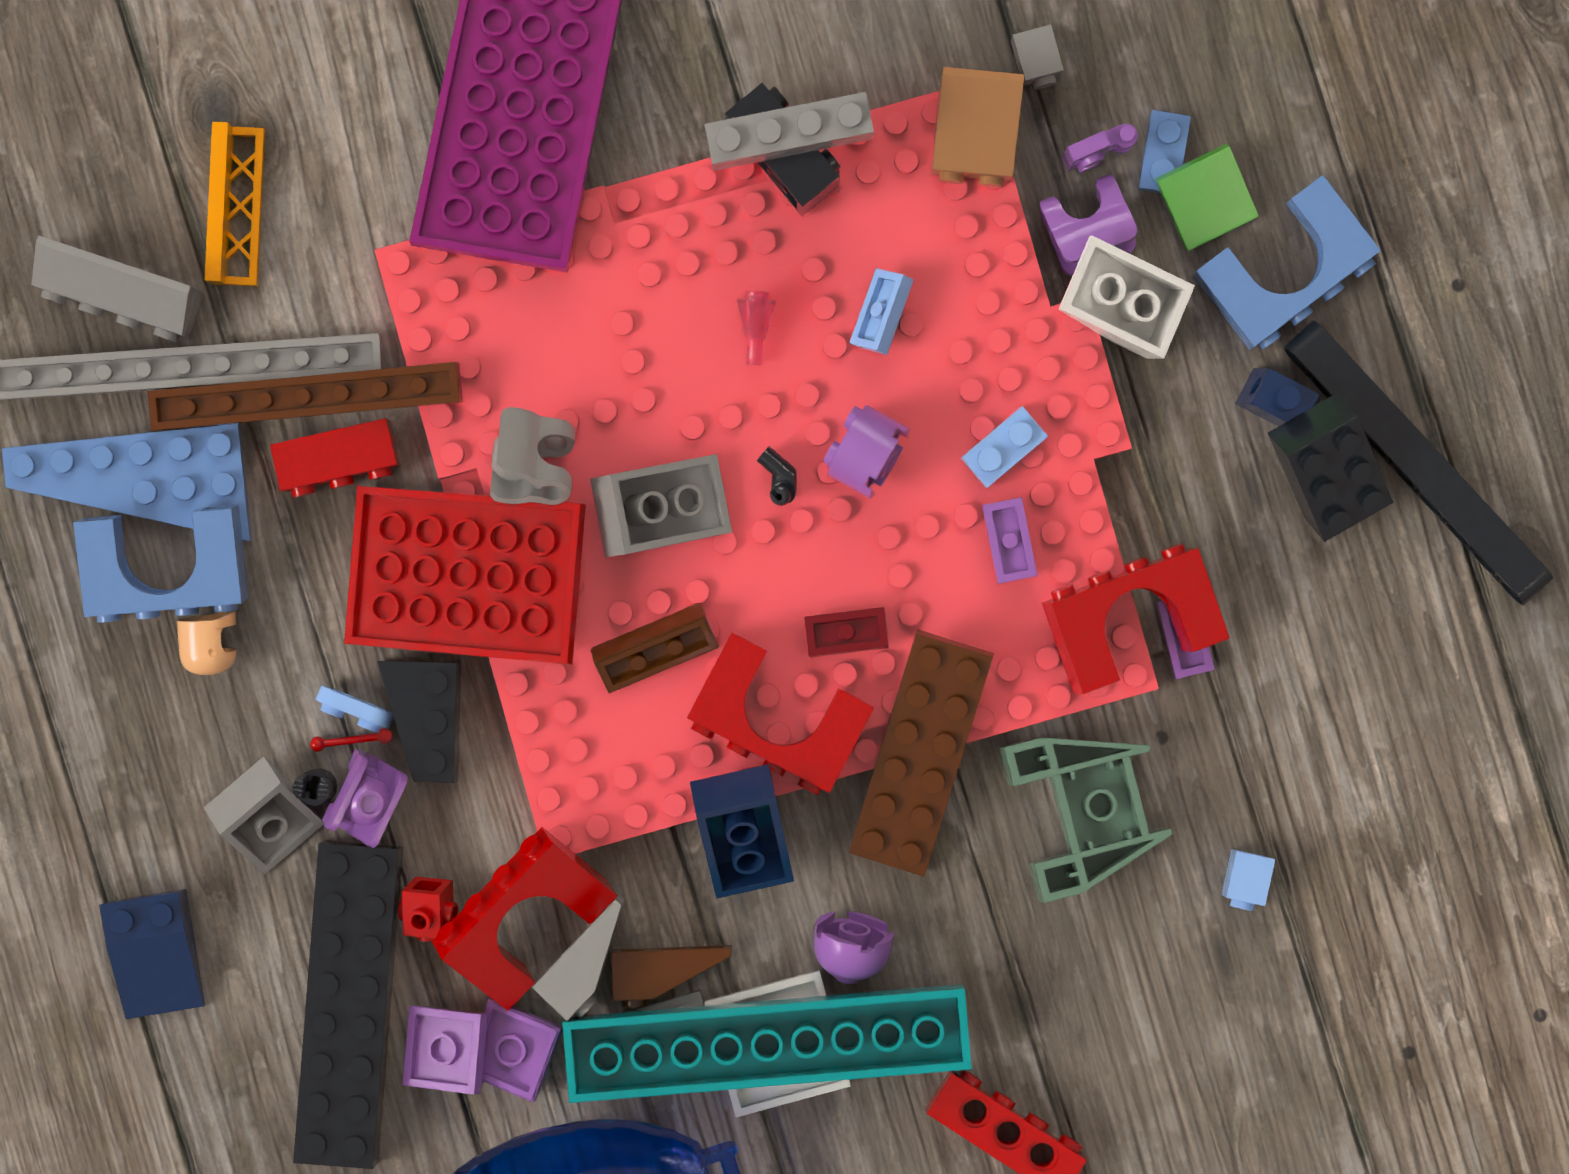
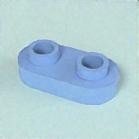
M321 685L315 699L322 703L321 711L338 718H343L344 712L359 718L358 726L376 733L380 732L381 727L389 729L394 718L393 712L325 685Z

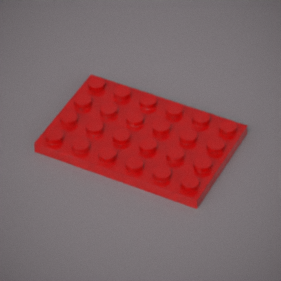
M357 486L344 644L573 664L586 504L563 502L558 505L535 502L507 504L497 502L491 496Z

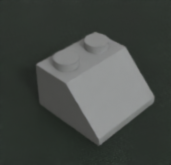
M265 756L203 807L219 835L264 875L324 825L322 818L311 805L295 797L293 794V784Z

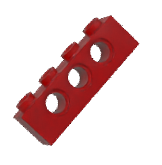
M961 1070L959 1074L955 1071H949L925 1108L927 1115L1019 1174H1079L1087 1161L1085 1156L1080 1153L1083 1147L1081 1144L1065 1134H1062L1060 1139L1046 1131L1049 1124L1031 1112L1024 1117L1013 1109L1016 1103L996 1090L993 1096L980 1088L982 1081L967 1070ZM970 1100H980L985 1104V1112L978 1119H969L963 1114V1108ZM1006 1121L1016 1123L1019 1128L1017 1136L1010 1141H1004L997 1137L999 1125ZM1046 1143L1051 1146V1156L1045 1162H1035L1031 1159L1030 1153L1036 1144Z

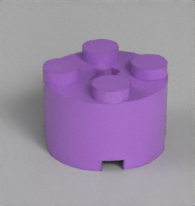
M866 405L863 409L854 406L843 426L847 429V433L841 443L833 442L823 462L829 467V476L871 499L875 495L871 486L874 483L880 487L882 486L903 449L902 446L897 444L900 435L908 438L910 429L869 405Z

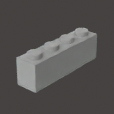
M866 92L704 124L713 171L872 140L874 135Z

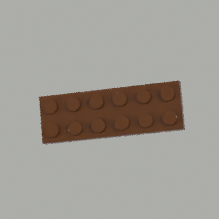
M917 629L849 853L913 874L925 876L994 653Z

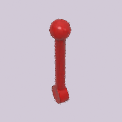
M382 728L379 733L323 739L316 736L311 739L310 748L315 752H320L325 747L371 741L387 744L392 740L393 734L391 730Z

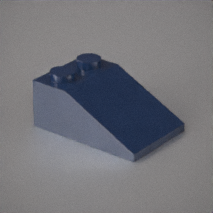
M186 889L108 901L99 905L106 948L126 1019L205 1006Z

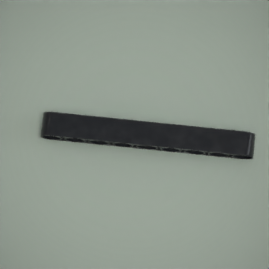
M1312 320L1284 346V350L1290 359L1326 398L1336 393L1340 395L1358 415L1369 444L1514 600L1524 606L1553 579L1552 574L1319 323Z

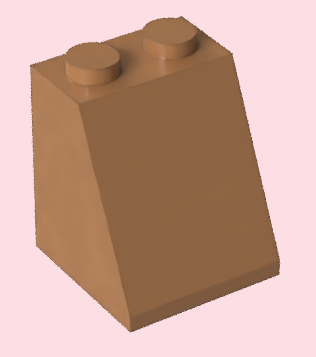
M943 67L939 84L931 175H939L940 182L954 184L963 183V178L979 179V185L986 187H1003V181H1011L1014 170L1024 74Z

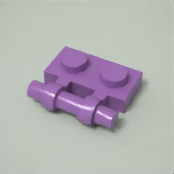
M1121 124L1068 146L1062 156L1067 171L1078 168L1081 174L1101 165V161L1105 159L1104 155L1108 152L1115 151L1119 154L1129 152L1138 139V132L1131 124Z

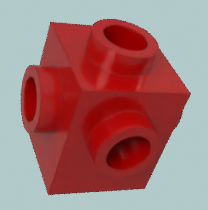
M415 876L402 890V898L398 905V918L400 921H403V936L417 937L418 940L423 942H432L437 937L441 927L451 922L459 913L458 904L454 902L453 880Z

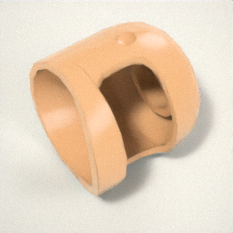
M236 610L177 619L179 655L181 663L187 671L199 675H214L225 672L232 667L237 656V649L222 648L221 632L224 627L236 625Z

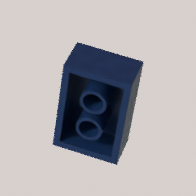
M768 764L690 782L695 813L716 899L794 882Z

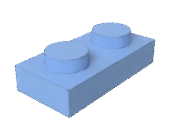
M876 268L849 343L865 350L887 355L914 279L903 274Z
M1022 406L962 456L961 459L984 487L988 488L1045 440L1048 435Z

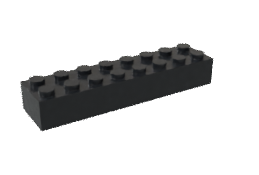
M322 841L318 843L293 1163L374 1169L378 1164L403 847L377 845L375 848H372L363 843Z

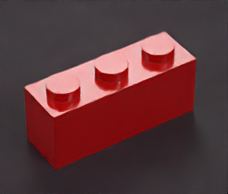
M387 418L270 444L279 489L284 493L291 492L292 498L314 494V486L330 483L331 489L350 486L354 484L353 477L368 474L369 480L386 478L393 475V468L401 467L391 421Z

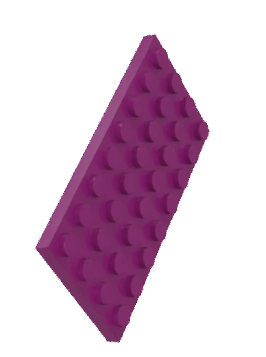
M622 0L459 1L409 240L411 246L568 273Z

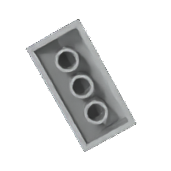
M39 235L37 237L31 285L42 290L40 297L62 305L65 298L80 302L78 310L101 317L103 310L116 314L115 322L137 330L140 323L155 327L153 335L176 342L178 335L189 339L204 295L192 286Z

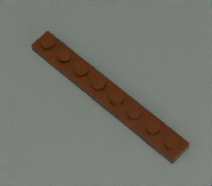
M459 362L147 391L151 431L463 402Z

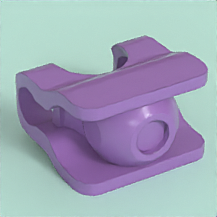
M1110 174L1096 179V196L1100 208L1089 218L1078 219L1068 215L1062 208L1060 201L1054 196L1040 201V214L1061 269L1066 275L1073 276L1089 236L1103 240L1129 254L1134 252L1136 248V223L1115 178Z
M355 748L347 765L349 770L335 802L329 803L322 822H324V827L331 831H335L340 827L346 830L352 837L362 841L369 847L375 848L403 793L408 777L386 761Z

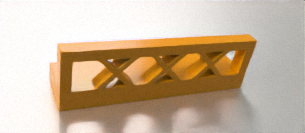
M212 122L204 278L209 284L258 287L266 132L264 128L232 127L228 122ZM234 136L256 137L255 152L242 163L233 153ZM234 160L239 165V167L232 172V163ZM253 162L254 175L247 169ZM244 171L253 181V192L240 202L231 192V183ZM232 199L237 206L230 212ZM250 202H252V214L245 208ZM243 211L251 220V231L238 241L229 232V224L239 212ZM230 238V240L235 244V246L228 251ZM249 241H250V253L243 247V246L246 245ZM239 250L250 260L249 277L227 276L228 260Z

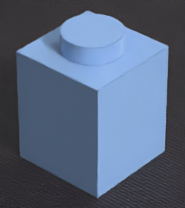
M1231 849L1221 894L1231 899L1230 906L1253 911L1255 904L1266 905L1275 859Z

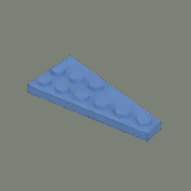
M238 423L2 448L6 488L193 529L192 512L203 507L239 504L242 540L252 542L241 428Z

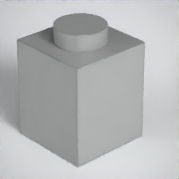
M1052 25L1013 34L1010 42L1019 74H1024L1023 87L1033 84L1034 90L1056 84V78L1061 77L1064 69Z

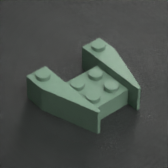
M1036 737L998 747L1008 786H1018L1049 778L1068 852L1028 862L1039 902L1047 903L1084 893L1172 835L1170 828L1162 827L1149 831L1130 756L1151 751L1150 745Z

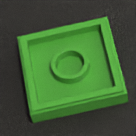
M1227 144L1155 178L1182 244L1187 251L1259 217L1230 146Z

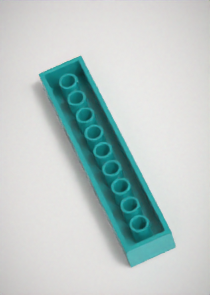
M963 984L582 1016L580 1019L578 1017H570L567 1021L564 1019L562 1022L569 1103L972 1069L966 996Z

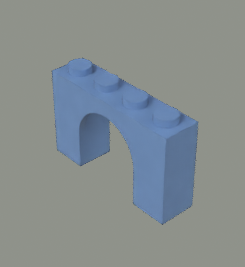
M1324 175L1320 176L1286 203L1309 233L1317 249V269L1312 280L1304 289L1290 294H1277L1265 290L1251 278L1229 247L1192 274L1249 350L1257 344L1264 350L1282 336L1277 330L1289 320L1294 326L1313 312L1309 305L1320 296L1327 302L1345 288L1340 282L1352 272L1358 278L1376 264L1372 257L1381 250Z
M239 504L203 507L192 512L196 548L195 568L191 577L183 586L168 590L146 585L130 569L126 558L121 515L81 518L73 522L84 617L96 616L97 622L103 623L121 620V614L136 613V619H149L159 617L162 610L175 609L176 616L199 613V607L214 606L215 612L238 610V604H242L249 599Z

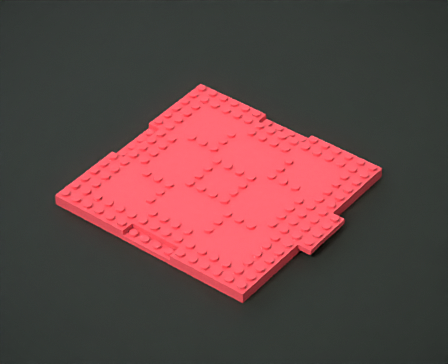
M939 91L870 110L874 129L872 140L826 148L841 166L839 169V187L803 217L757 162L713 171L710 157L607 187L602 185L584 190L568 273L411 246L409 240L374 250L406 365L417 366L459 362L463 402L418 407L437 476L440 479L444 493L490 496L494 440L499 436L500 417L502 410L505 408H521L543 417L566 420L573 425L576 431L574 447L569 454L563 457L543 458L548 464L562 467L571 475V494L565 502L586 504L573 664L488 657L536 829L538 831L543 827L575 854L697 820L690 787L691 781L762 766L764 758L750 752L748 758L737 754L726 747L729 743L728 739L716 733L712 740L691 729L694 722L687 718L731 633L767 650L745 696L747 720L752 729L766 741L774 744L789 745L809 737L820 724L838 688L874 707L837 779L875 768L917 629L994 653L966 743L1159 689L1131 591L1121 595L1112 604L1107 613L1104 627L1105 638L1120 681L1086 694L1073 693L1042 602L1053 599L1051 592L1056 589L1073 584L1075 590L1089 585L1087 578L1093 575L1110 571L1111 575L1114 576L1125 571L1094 460L1130 450L1132 446L1100 334L1060 311V304L1050 306L1014 176L1010 182L1003 181V187H986L979 185V179L963 178V183L954 184L940 182L939 175H931ZM876 268L903 274L914 279L887 355L865 350L849 343ZM866 405H869L910 429L908 438L900 435L897 444L902 446L903 449L882 486L880 487L875 483L871 486L875 493L871 499L829 476V467L823 462L833 442L841 443L847 433V429L843 426L854 406L863 409ZM1023 406L1048 437L988 488H985L962 461L961 457ZM769 446L797 471V494L792 502L783 506L772 502L770 498L772 474L757 462V459ZM717 454L732 533L630 554L605 557L590 481L591 478ZM1022 497L1038 576L997 584L982 505ZM697 603L702 605L719 648L612 693H608L593 662L591 648ZM880 607L885 608L889 648L809 657L804 617ZM770 771L775 796L804 789L797 785L800 777L788 771L785 772L783 777Z

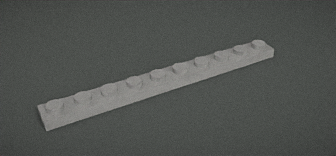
M372 333L0 360V401L174 389L383 369L381 334Z

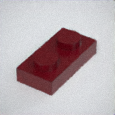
M884 607L804 617L810 658L889 648Z

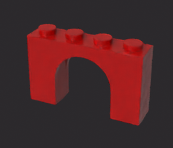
M1183 543L1165 548L1160 551L1162 558L1148 562L1147 557L1133 560L1124 564L1126 571L1112 576L1110 571H1105L1087 578L1089 585L1075 590L1073 584L1056 589L1051 592L1053 599L1042 602L1073 693L1086 694L1120 681L1105 638L1104 627L1110 607L1121 595L1128 591L1139 588L1156 595L1164 603L1169 612L1182 651L1196 652L1230 639L1198 548L1185 549Z
M731 633L687 716L688 719L694 722L691 729L711 740L715 733L728 739L729 743L726 746L728 749L745 758H748L750 752L764 758L762 766L768 764L770 771L782 777L786 771L800 777L797 785L818 796L822 789L830 793L874 707L838 688L820 724L809 737L789 745L774 744L766 741L752 729L747 720L745 696L767 650Z
M543 827L523 841L519 851L506 864L501 865L494 872L492 879L485 887L467 900L464 909L451 922L443 925L437 937L432 941L442 961L507 1011L532 987L535 981L525 964L497 943L498 928L505 914L514 905L525 899L546 896L561 901L591 925L617 898V894L605 877Z

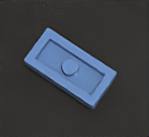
M1151 110L1138 190L1161 193L1155 178L1183 165L1191 116Z

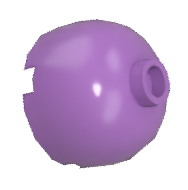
M829 912L819 916L815 923L813 948L818 963L829 974L835 976L836 980L845 984H855L859 980H865L878 974L883 969L890 957L895 935L893 931L891 933L887 932V923L871 915L858 912H848L847 916L849 919H835L836 912Z

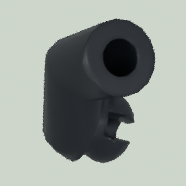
M769 446L757 459V462L772 474L770 491L772 502L783 506L792 502L797 494V471Z

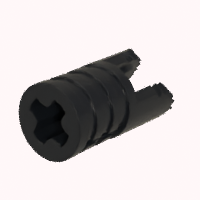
M326 769L309 770L295 779L292 786L293 794L308 805H321L329 802L335 796L337 780ZM318 776L320 777V783L317 787V797H314V790L308 788V783L316 781Z

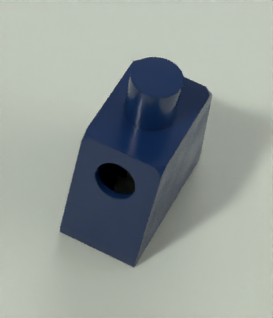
M1253 368L1235 404L1276 426H1280L1319 404L1320 395L1272 369Z

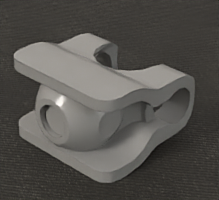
M508 407L502 410L499 436L494 440L491 459L490 496L493 500L507 504L535 502L549 505H558L568 500L572 489L571 475L562 467L548 464L543 458L563 457L572 451L576 433L573 425L566 420L543 417L521 408Z

